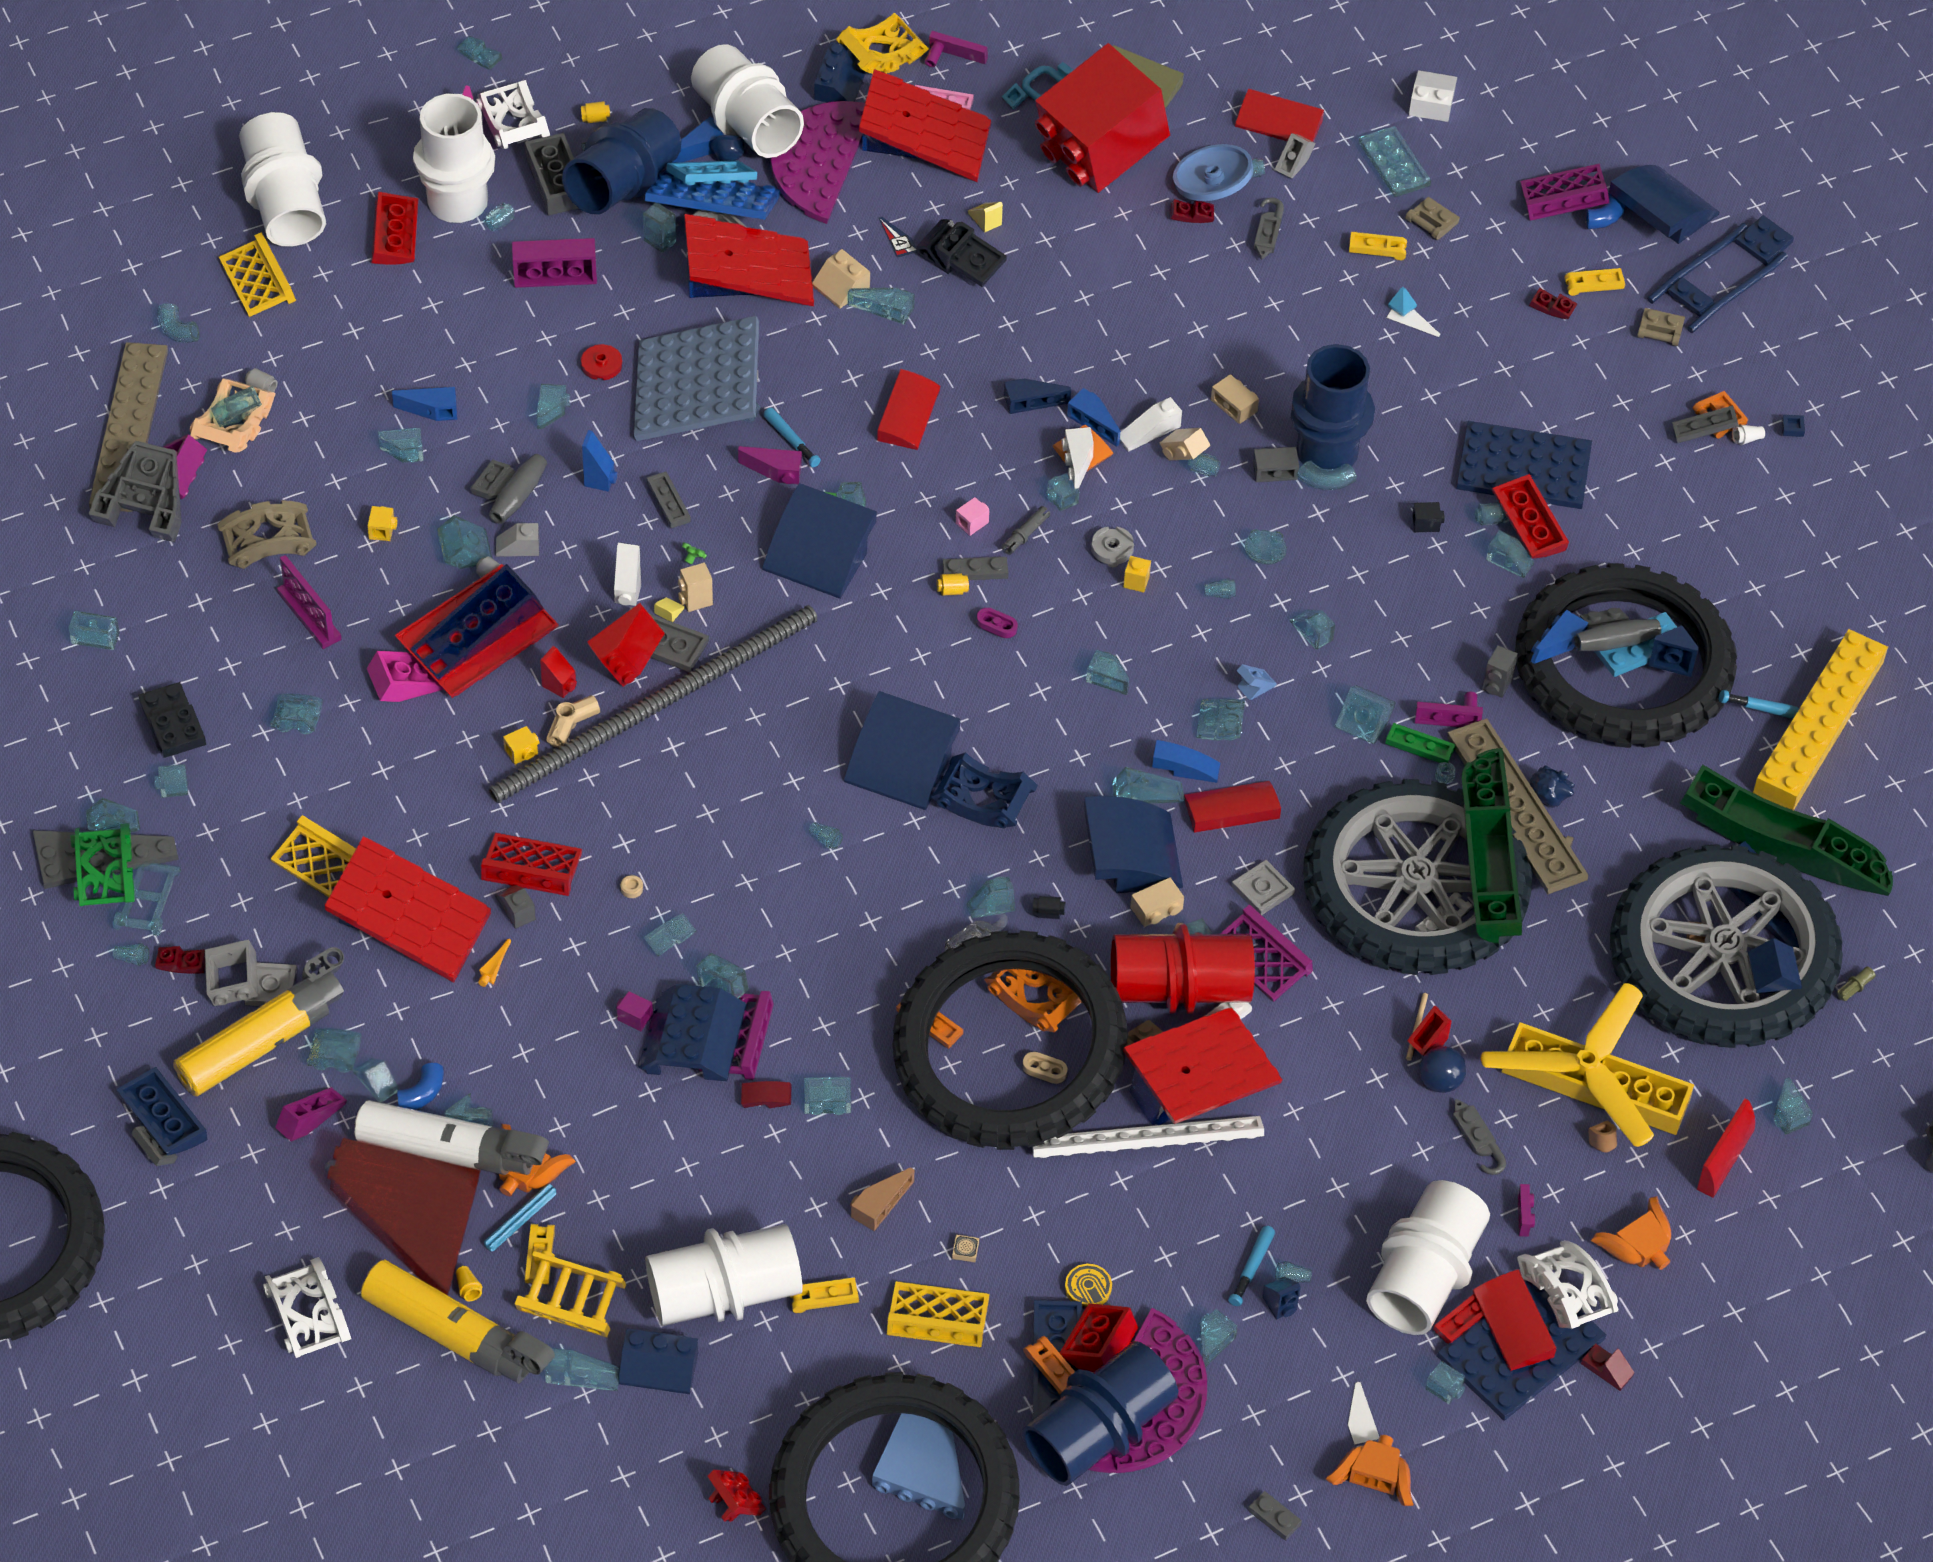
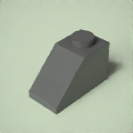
M513 885L495 893V897L515 929L536 920L535 905L524 888Z

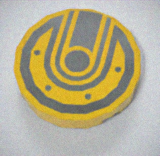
M1082 1264L1073 1268L1067 1275L1065 1292L1070 1301H1082V1306L1086 1308L1089 1303L1103 1305L1109 1299L1112 1281L1110 1275L1102 1267L1095 1264Z

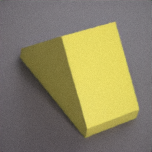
M1001 202L983 203L968 210L969 215L984 233L1002 225L1003 205Z

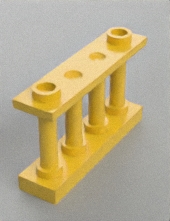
M542 1250L541 1253L534 1251L532 1256L536 1262H539V1266L528 1295H525V1297L517 1296L515 1301L516 1308L525 1313L607 1338L610 1327L604 1318L615 1287L623 1289L626 1287L624 1279L621 1278L622 1275L613 1271H608L607 1274L555 1258L553 1253ZM552 1266L561 1269L562 1271L551 1301H548L547 1304L538 1302L539 1299L537 1297L548 1267ZM574 1273L584 1276L573 1309L570 1308L569 1311L561 1309L559 1304L570 1274ZM594 1279L607 1284L597 1312L590 1318L583 1316L582 1310Z

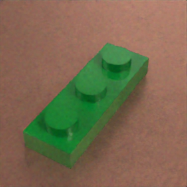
M1393 723L1385 743L1444 765H1448L1455 749V744L1396 723Z

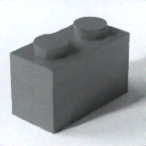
M1296 447L1254 449L1253 468L1256 482L1298 480L1299 462Z
M1499 645L1496 647L1487 663L1482 690L1503 698L1513 680L1518 653Z

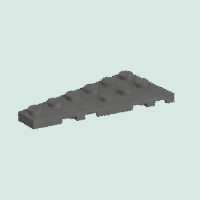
M33 830L45 889L77 882L75 848L71 847L70 836L75 834V832ZM131 835L132 859L128 862V868L132 867L134 870L179 860L174 837ZM102 848L90 858L89 863L105 875L109 864L122 858L112 857ZM82 868V876L84 878L88 874ZM114 870V871H113L114 874H115V873H120L119 870Z

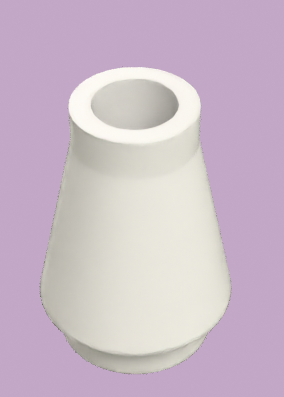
M1739 424L1738 427H1734L1732 430L1733 441L1740 445L1765 437V430L1762 426Z

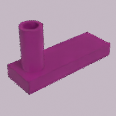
M931 31L929 36L931 49L925 60L927 66L935 67L942 52L986 64L988 59L986 46Z
M1472 691L1465 693L1464 706L1417 702L1415 723L1464 727L1482 720L1483 707H1477V694Z

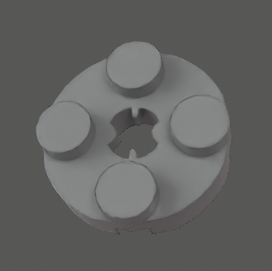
M1104 527L1094 534L1091 552L1096 559L1107 564L1109 567H1117L1119 564L1129 560L1130 556L1133 555L1134 540L1132 535L1121 527H1116V529ZM1108 544H1117V546L1115 548H1111Z

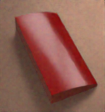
M1248 89L1235 127L1288 141L1291 133H1294L1314 142L1323 122L1324 109Z
M378 192L375 202L371 263L396 265L414 262L418 198Z
M900 369L878 428L877 441L918 450L941 386L924 376Z
M1530 474L1492 488L1494 495L1531 559L1547 557L1566 551L1569 541Z
M1270 781L1184 795V801L1194 833L1280 819L1281 805Z
M1744 1098L1703 1165L1697 1190L1712 1198L1716 1195L1755 1130V1115L1748 1099Z
M1519 1269L1498 1276L1473 1289V1294L1510 1371L1554 1358L1556 1346Z

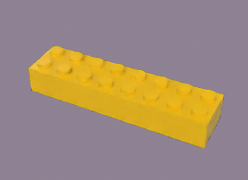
M1519 1022L1508 1051H1561L1578 1054L1580 1050H1584L1585 1045ZM1610 1054L1605 1057L1600 1063L1615 1075L1647 1125L1677 1135L1690 1102L1694 1084ZM1502 1069V1073L1604 1109L1589 1091L1585 1077L1577 1071L1549 1072Z

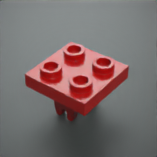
M713 1469L707 1476L716 1488L709 1497L710 1502L713 1503L715 1501L719 1503L724 1500L729 1507L721 1517L724 1522L727 1520L731 1522L740 1514L760 1516L766 1510L761 1502L762 1498L757 1492L753 1491L745 1474Z

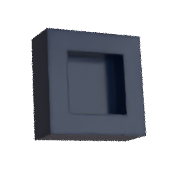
M1783 415V436L1804 437V415Z

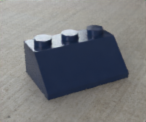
M830 42L814 83V100L826 103L836 101L855 102L866 72L859 67L858 63L860 61L846 45Z
M627 1328L622 1349L619 1384L690 1394L699 1353L698 1338Z

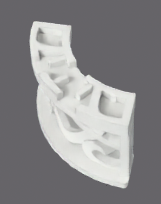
M526 80L477 95L476 103L480 110L483 111L497 147L507 149V144L536 135L541 138L550 136L545 117L538 110H533L534 101ZM516 88L508 97L505 95L504 91ZM498 93L503 103L494 97L493 100L496 105H489L486 97ZM508 110L516 117H525L520 121L519 127H509L502 124Z
M1564 1240L1560 1242L1561 1246L1534 1256L1523 1254L1517 1257L1523 1280L1533 1283L1540 1290L1545 1289L1550 1297L1547 1300L1555 1313L1560 1328L1573 1329L1580 1326V1324L1618 1311L1617 1296L1611 1290L1601 1269L1591 1256L1577 1244ZM1561 1269H1569L1583 1274L1581 1291L1571 1284L1559 1281ZM1594 1296H1597L1601 1309L1593 1311L1589 1306L1590 1304L1596 1307L1597 1300ZM1582 1308L1585 1315L1577 1317L1576 1314Z
M319 1257L310 1260L311 1265L274 1278H271L270 1275L265 1276L267 1283L263 1284L267 1298H272L288 1337L284 1339L288 1353L293 1352L296 1358L340 1341L344 1342L351 1339L342 1310L332 1300L337 1297ZM313 1285H317V1288L311 1289ZM300 1291L311 1297L324 1296L314 1306L313 1319L291 1309L293 1301ZM280 1298H285L283 1305ZM326 1310L328 1314L326 1316L321 1314L322 1321L318 1320L319 1312ZM288 1318L295 1322L292 1328L289 1324ZM309 1329L314 1330L315 1342L300 1347L297 1341V1334L304 1333L305 1341H307L310 1336ZM320 1332L337 1333L334 1336L320 1340Z

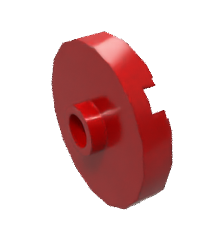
M594 345L588 348L581 357L582 371L586 376L598 380V378L609 380L618 375L622 369V355L618 349L610 345Z

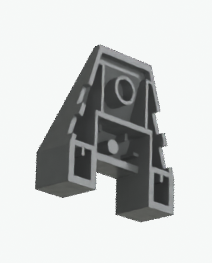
M135 441L119 462L120 465L115 472L109 475L108 481L103 488L99 489L95 494L89 515L94 522L112 527L116 526L121 508L152 515L153 518L149 530L153 536L175 543L182 523L177 452L168 448Z

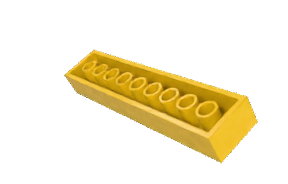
M1848 629L1758 775L1753 791L1754 794L1783 807L1795 809L1884 663L1888 646Z

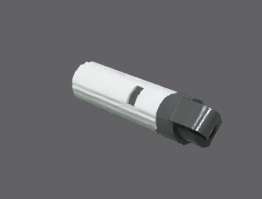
M371 1100L366 1101L360 1107L355 1119L354 1134L357 1142L360 1144L506 1175L509 1172L529 1175L533 1165L542 1164L549 1145V1141L539 1135L517 1130H506Z

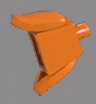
M501 1124L502 1129L512 1130L510 1125ZM545 1153L542 1164L533 1165L529 1175L509 1172L506 1175L499 1174L500 1179L504 1181L499 1190L504 1195L510 1197L516 1188L526 1193L532 1189L542 1188L555 1180L566 1168L576 1161L569 1154L551 1158L550 1155Z
M1657 1196L1649 1198L1648 1212L1617 1232L1616 1235L1599 1232L1591 1239V1242L1599 1245L1613 1257L1627 1264H1637L1639 1267H1644L1653 1262L1659 1270H1662L1670 1263L1669 1258L1664 1253L1667 1251L1671 1240V1228Z
M1380 1435L1378 1442L1368 1440L1364 1446L1352 1448L1343 1457L1336 1469L1326 1478L1331 1484L1338 1485L1350 1477L1349 1482L1391 1495H1394L1396 1488L1399 1502L1403 1506H1413L1409 1466L1406 1460L1400 1457V1450L1392 1447L1393 1439L1388 1435Z

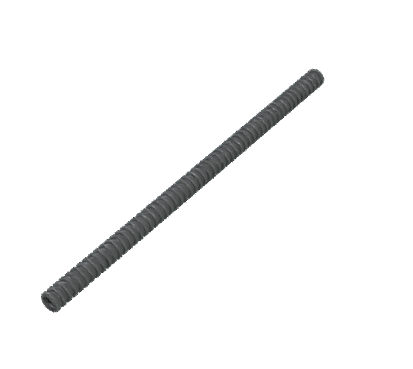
M806 605L804 609L801 608L799 611L794 612L793 615H789L788 618H783L777 624L766 628V631L762 630L760 634H755V637H750L744 643H740L738 646H734L733 649L727 650V653L724 652L721 656H717L716 659L706 662L705 666L701 665L699 669L696 668L693 672H689L688 675L678 678L677 682L673 681L671 685L668 684L665 688H661L660 691H655L654 694L649 695V698H643V701L640 700L637 704H633L632 707H627L621 713L615 714V717L612 716L609 720L599 723L598 727L594 726L592 730H587L586 733L581 734V737L577 736L575 740L571 739L569 743H564V747L562 745L559 746L558 750H552V753L549 752L546 756H542L541 760L536 759L535 763L531 762L529 766H524L523 769L518 770V773L514 772L512 776L508 775L506 779L503 778L500 782H496L495 786H489V793L492 799L498 804L501 803L502 799L506 800L508 796L512 797L514 793L519 792V789L524 790L525 786H531V783L534 784L537 780H541L542 776L546 777L548 773L552 774L554 770L564 767L565 763L569 764L571 760L574 761L577 757L587 754L588 750L592 751L594 747L597 748L600 744H604L605 740L609 741L611 737L615 738L617 734H622V730L627 731L628 727L632 728L634 724H639V721L642 722L645 718L655 715L656 711L660 712L662 708L665 709L668 705H672L673 702L683 699L684 695L688 696L690 692L693 693L696 689H700L701 686L711 683L712 679L716 680L718 676L721 677L724 673H728L729 670L739 667L740 663L744 664L746 661L751 660V657L754 658L757 654H761L762 651L772 648L773 644L777 645L779 642L784 641V638L787 639L790 635H794L795 632H800L806 626L817 622L815 610L811 606Z

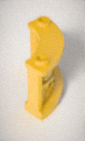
M896 13L870 28L856 29L848 26L836 38L838 43L846 45L860 61L858 63L859 67L873 74L874 69L884 73L894 72L899 69V65L906 62L911 64L929 50ZM902 26L906 31L898 37L899 27ZM908 34L913 38L912 41L906 39ZM873 43L891 45L889 53L885 54L870 50L869 47Z

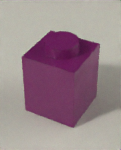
M628 991L624 998H620L616 1005L618 1021L639 1031L643 1030L653 1015L652 1002Z

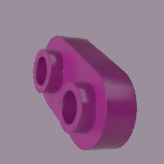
M983 608L977 613V624L980 628L1002 638H1011L1016 635L1018 623L1013 617L992 608Z

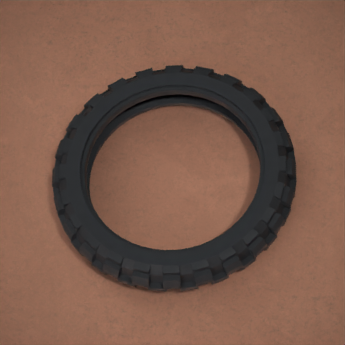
M1608 563L1606 568H1599L1598 565L1579 569L1577 574L1570 572L1556 579L1554 584L1545 586L1524 611L1515 641V652L1518 653L1516 663L1520 678L1524 680V687L1532 700L1540 703V709L1551 719L1560 720L1561 726L1574 734L1578 732L1586 734L1587 740L1602 744L1603 740L1614 742L1615 747L1631 748L1632 744H1640L1641 747L1645 748L1659 746L1661 741L1672 743L1685 738L1687 733H1695L1707 725L1709 719L1715 717L1724 707L1725 703L1719 702L1720 692L1727 690L1731 693L1737 670V652L1735 643L1731 638L1732 632L1725 619L1719 617V610L1709 599H1702L1700 597L1701 592L1689 583L1681 584L1677 582L1678 578L1664 571L1661 574L1651 572V567L1635 565V568L1624 567L1623 563ZM1601 602H1632L1651 607L1662 613L1666 612L1669 617L1682 625L1698 646L1702 658L1703 673L1689 692L1673 702L1654 708L1625 709L1599 703L1577 691L1559 673L1552 657L1535 664L1530 662L1534 654L1531 650L1537 641H1542L1541 638L1545 630L1552 628L1551 625L1557 615L1562 616L1566 610L1573 613L1580 608Z
M1007 930L990 932L991 935L981 938L975 936L961 941L962 945L954 949L948 948L936 957V961L930 966H925L915 977V982L911 988L906 990L900 1002L899 1013L895 1017L892 1043L893 1059L897 1075L909 1101L913 1103L918 1113L924 1119L938 1127L942 1133L953 1139L959 1138L966 1141L969 1145L985 1148V1146L996 1147L997 1150H1014L1015 1147L1028 1146L1030 1148L1045 1144L1044 1141L1056 1137L1058 1139L1072 1132L1073 1127L1081 1122L1085 1123L1097 1112L1098 1106L1102 1102H1106L1114 1089L1117 1078L1121 1075L1125 1063L1123 1049L1127 1046L1128 1041L1126 1016L1121 998L1108 974L1099 964H1096L1091 959L1090 955L1080 948L1066 944V941L1052 935H1048V937L1038 935L1034 931L1020 930V933H1008ZM1023 969L1046 974L1061 981L1076 993L1085 1005L1091 1018L1092 1040L1090 1050L1084 1065L1076 1077L1053 1097L1036 1105L1014 1110H995L979 1107L962 1100L950 1092L934 1073L928 1055V1040L933 1021L947 999L969 981L991 972Z
M16 1132L9 1133V1135L0 1134V1172H9L30 1178L47 1188L64 1208L68 1225L61 1253L49 1271L23 1292L0 1301V1340L11 1338L12 1341L29 1335L28 1331L36 1327L42 1329L56 1320L58 1313L62 1310L64 1311V1309L67 1311L80 1298L79 1293L83 1288L88 1287L96 1273L95 1268L101 1260L105 1233L100 1199L96 1193L95 1186L89 1176L80 1169L79 1164L68 1154H62L58 1151L56 1146L41 1139L39 1141L33 1140L30 1135Z
M885 1372V1375L871 1377V1375L853 1379L854 1382L844 1386L839 1385L824 1393L825 1396L816 1403L812 1402L800 1414L797 1422L790 1426L782 1440L778 1453H776L769 1484V1504L772 1523L781 1549L784 1551L789 1562H846L835 1555L823 1543L810 1521L806 1505V1492L810 1473L822 1450L837 1434L863 1419L889 1413L913 1414L928 1418L945 1426L955 1433L969 1448L981 1473L983 1496L976 1522L965 1540L952 1553L938 1562H998L1000 1560L1002 1552L1009 1544L1014 1532L1016 1518L1018 1517L1020 1484L1017 1464L1013 1450L998 1422H995L984 1406L976 1399H972L964 1394L963 1390L950 1383L944 1384L936 1381L934 1377L921 1374L913 1376L904 1375L903 1372Z

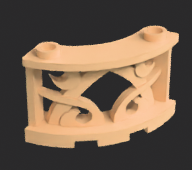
M223 378L218 384L217 395L209 409L192 422L190 436L194 439L204 438L229 446L228 450L235 453L243 451L247 448V442L249 440L254 441L260 432L261 427L259 424L263 418H267L275 393ZM232 386L243 389L242 399L239 400L236 390L235 395L229 397ZM247 390L258 393L259 396L247 397ZM245 408H247V413L251 412L250 415L245 414ZM240 410V416L244 424L224 428L220 418Z

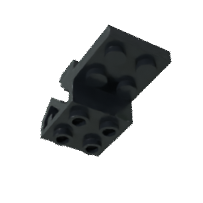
M941 219L916 246L917 254L947 274L955 269L981 287L987 283L1007 260V255L976 236L973 228L964 222H956L954 224L951 219Z
M181 682L138 694L157 750L160 751L163 758L206 745L205 735L192 704L189 705Z

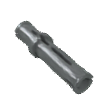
M1040 506L1019 529L1017 528L1012 532V536L1001 546L1003 550L1009 547L1005 551L1006 554L1011 555L1020 545L1025 544L1028 541V537L1050 517V511L1043 514L1047 510L1046 507Z

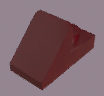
M1595 1344L1581 1362V1365L1619 1391L1623 1389L1634 1375V1371L1618 1348L1611 1354Z

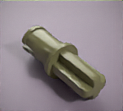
M1866 966L1856 976H1851L1848 982L1837 991L1839 1000L1847 1001L1855 993L1861 992L1863 987L1876 977L1875 972Z

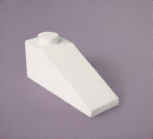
M1171 397L1153 405L1120 432V443L1129 452L1180 428L1182 410Z
M618 543L614 585L615 603L636 606L641 589L640 547Z

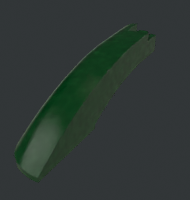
M1503 748L1491 749L1478 754L1475 760L1465 765L1462 772L1464 818L1476 929L1482 939L1492 943H1499V936L1522 935V917Z
M1703 764L1680 801V804L1698 814L1696 820L1738 844L1746 842L1758 854L1763 851L1776 856V861L1783 865L1789 863L1800 872L1850 888L1889 896L1891 893L1893 875L1886 865L1887 860L1874 845L1829 818L1827 820L1820 819L1778 805L1740 787Z

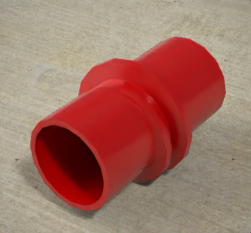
M1177 923L1172 934H1113L1110 954V980L1114 987H1116L1122 1003H1166L1169 1013H1175L1179 1003L1184 1004L1187 1014H1193L1196 1003H1250L1253 998L1255 980L1252 936L1250 934H1189L1188 928L1184 923Z

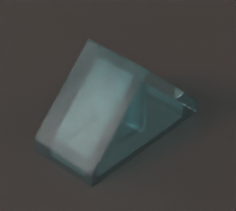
M371 1058L353 1070V1073L380 1103L399 1090L383 1060Z

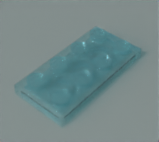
M1395 126L1359 137L1360 146L1394 197L1431 186V179Z

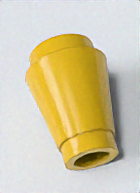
M459 1267L456 1270L460 1296L466 1301L477 1300L482 1295L481 1283L469 1267Z

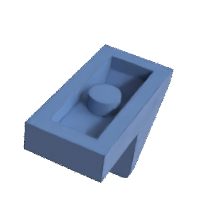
M1242 664L1237 670L1242 676V681L1238 684V688L1249 700L1258 697L1277 685L1264 669Z

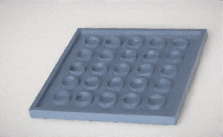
M757 316L639 340L634 437L636 441L756 417L759 320Z

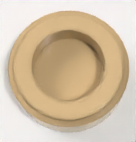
M630 875L622 879L620 884L621 893L625 897L636 898L642 894L643 882L639 877Z

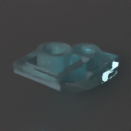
M471 36L457 47L458 51L465 57L489 70L503 59L501 52L487 48L483 40Z
M682 913L657 927L644 938L656 955L660 956L674 944L680 945L693 935L696 929L685 914Z

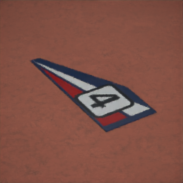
M879 218L897 257L916 253V246L911 237L885 218Z

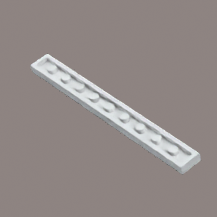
M1253 1116L1069 1133L1058 1139L1056 1137L1044 1141L1045 1144L1031 1148L1034 1157L1047 1158L1055 1155L1091 1154L1098 1151H1117L1130 1148L1163 1147L1174 1144L1185 1145L1195 1142L1208 1143L1217 1140L1230 1141L1238 1138L1252 1139L1264 1136V1127L1261 1117Z

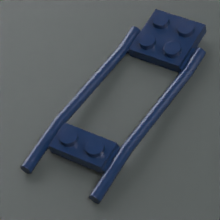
M1764 215L1749 228L1745 223H1741L1728 236L1672 275L1647 299L1653 304L1668 291L1670 296L1699 316L1687 327L1689 332L1694 333L1722 307L1786 260L1788 255L1782 251L1793 243L1794 237ZM1735 241L1738 246L1766 266L1717 302H1713L1711 297L1683 277Z

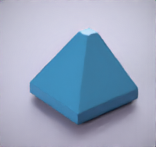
M1017 83L1002 96L1013 109H1016L1028 97Z
M1402 287L1388 303V306L1401 316H1405L1416 308L1417 304L1406 288Z

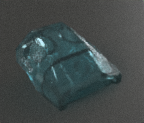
M280 694L277 698L274 716L270 721L271 728H277L281 732H288L294 728L302 734L315 732L320 718L323 699L311 695Z
M1245 698L1201 700L1196 738L1217 741L1241 738Z
M329 1028L316 1029L311 1051L307 1059V1066H312L313 1064L314 1068L318 1070L334 1067L340 1072L353 1070L360 1048L361 1033Z

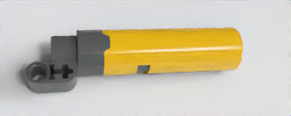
M331 947L310 959L303 969L302 981L176 1058L173 1062V1067L186 1090L193 1096L201 1095L270 1052L274 1047L286 1042L329 1015L328 1006L339 1000L344 993L340 982L334 976V973L340 969L343 963V952L339 948ZM327 957H335L338 960V963H329ZM310 969L312 971L319 969L317 975L315 973L310 974Z
M385 1259L377 1262L371 1268L362 1284V1299L495 1376L503 1374L520 1384L529 1373L539 1375L555 1357V1353L550 1346L524 1331H519L516 1335Z

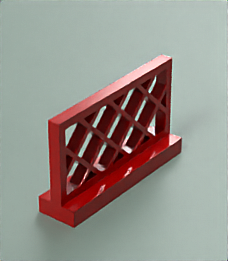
M495 833L487 856L483 858L481 863V880L511 886L517 885L522 888L569 896L571 883L582 855V849ZM500 841L508 843L509 846L501 849L497 844ZM527 846L531 850L522 853L519 848ZM514 850L517 854L516 856L508 858L505 855ZM549 850L553 854L544 857L541 852ZM536 854L539 859L530 863L527 858ZM566 854L575 855L574 858L567 861L562 856ZM500 856L504 861H497L492 859ZM558 859L561 862L553 867L549 863V861ZM520 860L525 863V865L513 864ZM544 864L547 869H540L535 867ZM566 868V870H567L569 873L567 874V873H562V872H557V871Z

